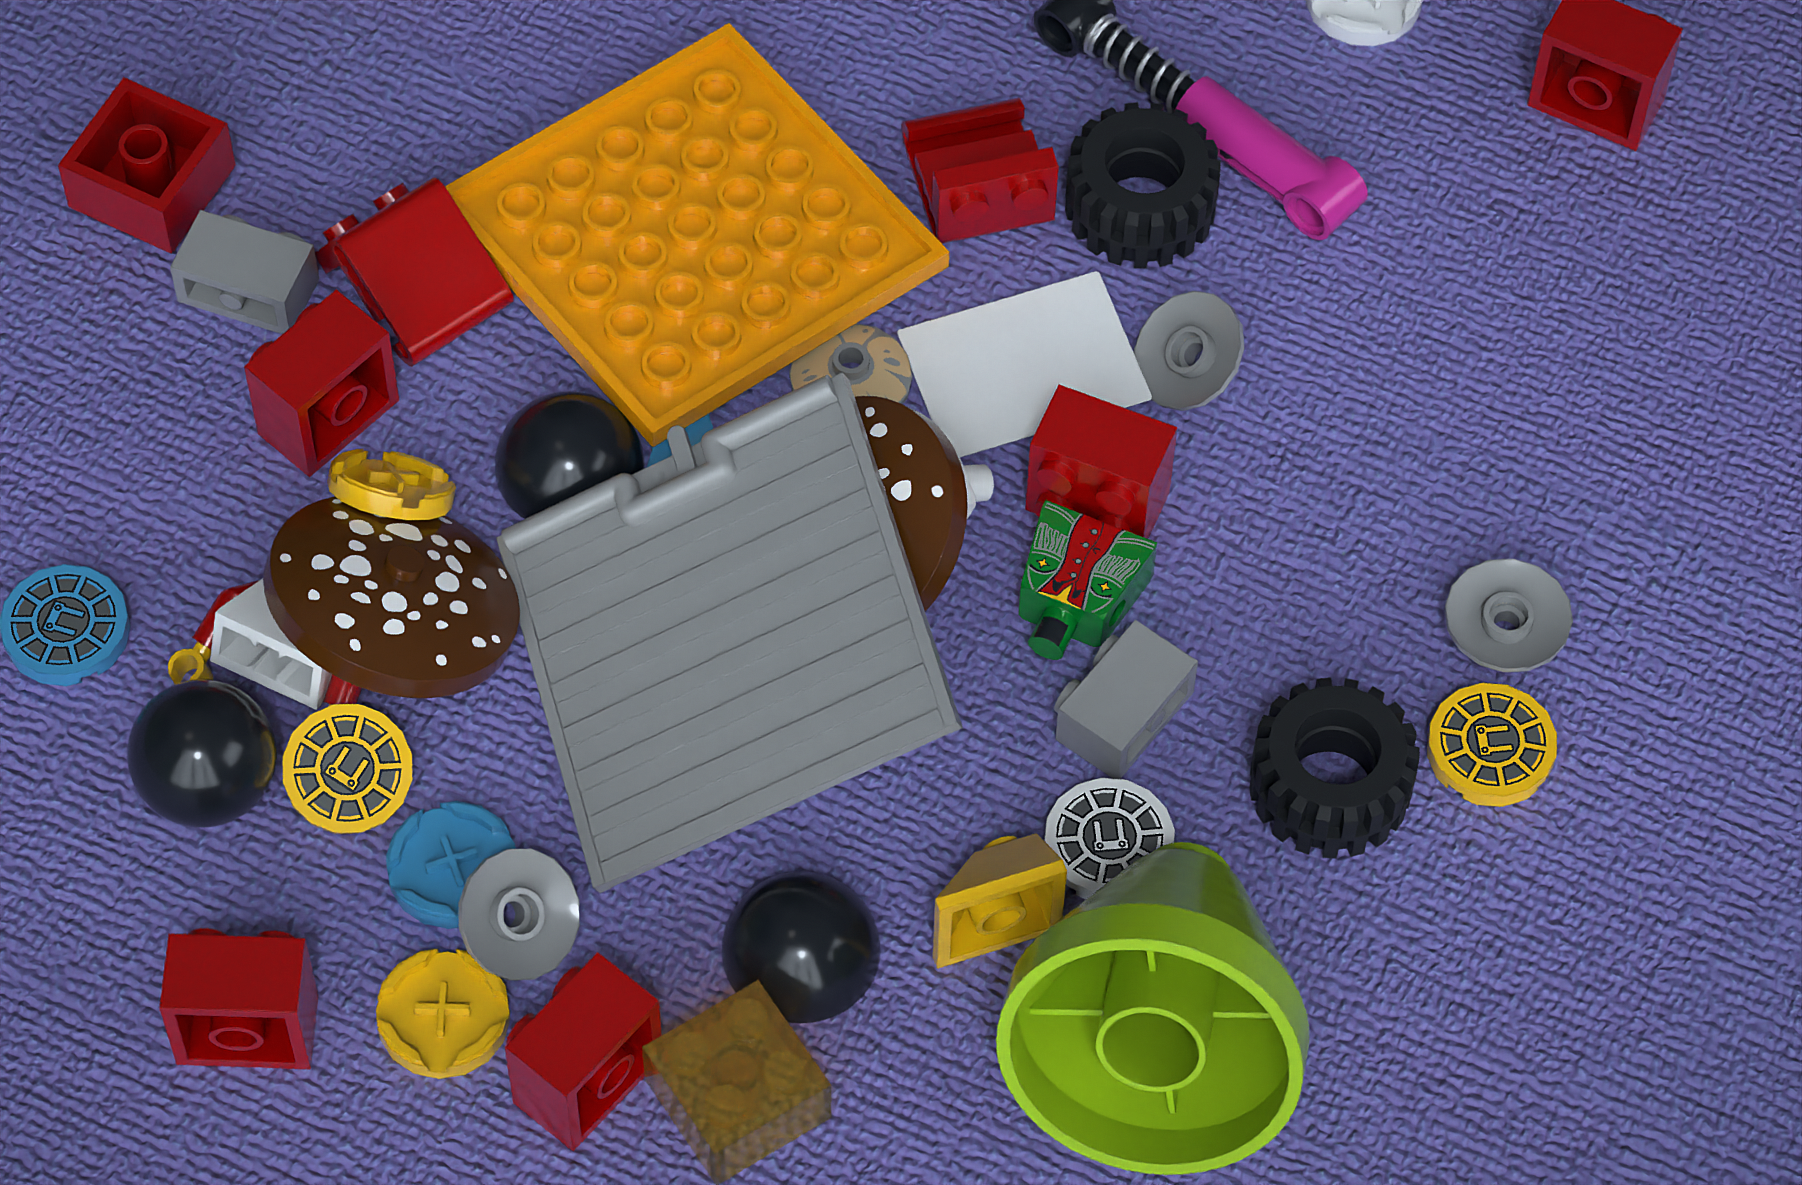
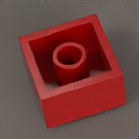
M1562 0L1542 36L1527 106L1637 151L1664 102L1683 28L1667 22L1658 15L1645 13L1616 0Z
M125 77L122 78L58 164L69 208L171 254L190 230L199 211L206 208L236 166L228 123Z
M337 289L320 303H314L305 308L292 327L274 342L270 341L261 345L253 353L249 363L244 366L258 435L309 478L399 401L389 332Z
M1059 384L1030 443L1025 510L1035 513L1039 517L1041 508L1045 500L1149 539L1170 493L1177 427Z
M210 928L194 929L188 934H168L159 1009L176 1065L311 1070L319 996L305 938H295L291 934L282 931H264L256 936H231Z
M598 952L582 968L576 965L561 977L553 990V998L537 1015L528 1013L523 1016L510 1031L505 1046L513 1103L572 1152L663 1058L659 1000Z

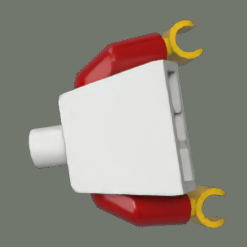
M263 578L224 589L216 597L192 636L197 641L193 649H182L175 652L168 662V673L175 685L180 683L184 675L192 669L197 670L190 677L189 681L213 680L212 671L207 664L210 658V661L315 710L323 702L329 704L328 707L334 704H357L362 690L361 687L346 682L313 663L288 640L280 630L267 605Z

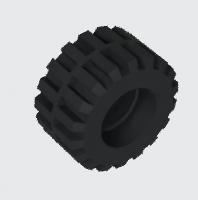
M1138 102L1125 103L1124 111L1117 112L1113 107L1101 112L1100 122L1090 119L1082 126V135L1075 136L1071 144L1070 156H1068L1065 195L1067 220L1072 221V232L1078 240L1088 238L1087 249L1096 256L1105 252L1109 254L1108 262L1121 266L1123 260L1133 261L1134 268L1147 269V263L1150 261H1157L1160 267L1173 263L1174 254L1185 258L1193 253L1195 242L1203 243L1209 235L1210 224L1214 223L1221 173V161L1217 160V146L1214 140H1206L1207 130L1199 122L1190 125L1187 123L1188 114L1178 109L1172 114L1164 112L1163 104L1151 103L1150 109L1139 108ZM1129 178H1148L1160 182L1167 189L1155 193H1138L1125 189L1118 182Z
M1331 677L1319 678L1316 680L1315 688L1310 690L1304 682L1291 688L1289 700L1279 696L1270 705L1269 716L1263 715L1258 726L1249 774L1251 776L1249 786L1251 800L1258 801L1256 813L1263 824L1274 821L1272 835L1282 843L1289 837L1297 840L1295 850L1307 855L1311 847L1323 849L1322 858L1337 859L1339 849H1347L1350 857L1364 854L1367 841L1376 848L1386 842L1390 829L1398 830L1404 821L1406 809H1409L1420 760V747L1414 746L1417 737L1412 723L1402 724L1405 711L1396 701L1388 706L1383 703L1384 692L1373 686L1368 693L1357 689L1359 684L1357 680L1345 678L1344 686H1332ZM1319 752L1340 753L1360 764L1367 773V776L1349 784L1327 783L1311 775L1302 766L1300 761L1309 755Z

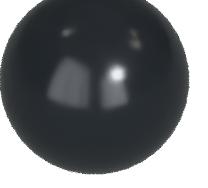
M574 391L548 394L524 406L505 427L495 454V477L498 489L506 503L524 519L620 473L632 475L645 469L640 439L633 425L622 412L602 398Z
M809 871L782 873L760 882L749 890L733 909L724 929L722 940L724 971L736 994L760 1014L789 1023L823 1021L848 1010L870 988L880 962L881 950L878 929L864 901L844 883L827 875Z

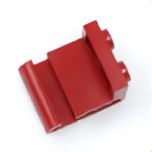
M1020 98L902 121L903 144L931 233L942 244L1055 220L1059 166L1053 148L1038 149L1033 131H1024L1020 119H1024L1025 107Z
M436 177L429 179L410 192L404 182L373 201L378 210L377 213L359 223L353 213L324 231L323 235L328 243L315 252L316 259L326 274L339 266L341 267L376 322L384 318L386 319L399 340L398 343L391 347L400 359L411 367L514 301L513 294L446 187Z

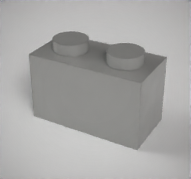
M203 210L199 211L170 266L178 302L283 334L295 324L319 281L313 244L305 242L302 238L292 233H274L249 225L237 216H219Z
M1134 620L1120 638L1113 634L1102 644L1093 660L1094 668L1081 682L1078 679H1073L1059 695L1054 706V710L1058 713L1055 740L1111 778L1121 779L1194 693L1198 661L1137 620Z

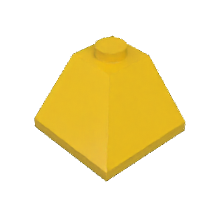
M1037 833L1019 839L1015 836H1004L989 842L982 850L971 855L936 897L933 960L937 969L1037 938L1063 918L1067 869L1063 859Z

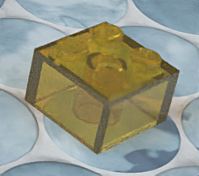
M759 980L642 1047L645 1081L716 1185H719L831 1118L830 1082Z

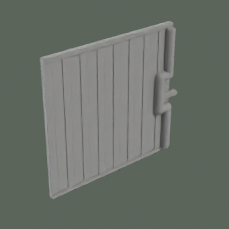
M843 373L832 378L829 375H825L706 432L701 442L693 446L690 444L686 430L679 425L673 426L667 433L672 456L632 475L620 473L501 531L502 535L496 537L504 567L516 588L520 606V626L592 886L599 893L963 728L849 379Z

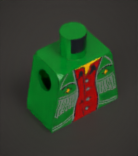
M1045 500L1041 508L1020 587L1018 615L1023 620L1036 624L1028 640L1030 648L1044 658L1059 660L1063 657L1071 638L1092 647L1102 646L1150 583L1154 575L1157 542Z

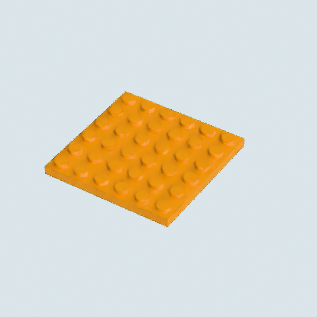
M730 23L445 186L507 285L652 447L667 439V433L671 427L679 425L686 428L949 267L950 252Z

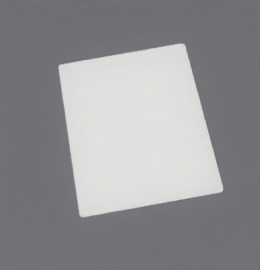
M1099 272L1088 273L900 329L897 332L902 347L909 356L912 372L931 420L941 430L951 435L959 457L1033 436L1059 384L1123 408L1152 399L1150 390Z

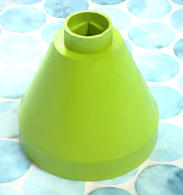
M1175 842L1161 846L1152 853L1134 861L1038 936L1026 948L1013 969L997 1026V1058L1006 1085L1022 1110L1039 1128L1069 1149L1097 1162L1123 1170L1160 1175L1191 1174L1221 1168L1238 1162L1264 1147L1283 1129L1293 1114L1301 1094L1309 1048V1022L1301 995L1242 882L1230 869L1226 861L1215 851L1196 843Z

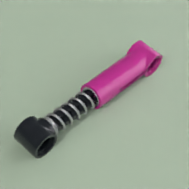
M1047 0L1035 11L1033 16L1034 26L1045 44L1054 52L1064 57L1075 56L1078 52L1083 55L1089 54L1093 58L1102 57L1106 68L1119 69V75L1122 80H1134L1137 91H1149L1152 102L1157 104L1165 103L1168 113L1172 114L1178 109L1188 114V124L1191 125L1199 122L1207 130L1206 140H1214L1218 149L1217 157L1282 203L1288 218L1294 226L1308 237L1320 241L1327 239L1368 198V190L1363 178L1348 162L1335 156H1327L1322 159L1212 78L1205 76L1196 82L1190 78L1191 72L1189 69L1181 72L1174 67V58L1164 60L1158 55L1159 47L1156 46L1149 49L1142 44V35L1133 37L1127 33V24H1120L1119 19L1116 17V8L1113 0Z

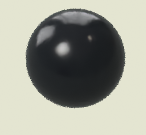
M205 679L178 683L166 688L153 697L137 716L132 726L127 746L129 773L141 798L152 810L162 817L180 825L196 828L214 827L229 823L252 809L268 789L272 781L277 759L275 735L271 723L261 707L242 690L223 682Z

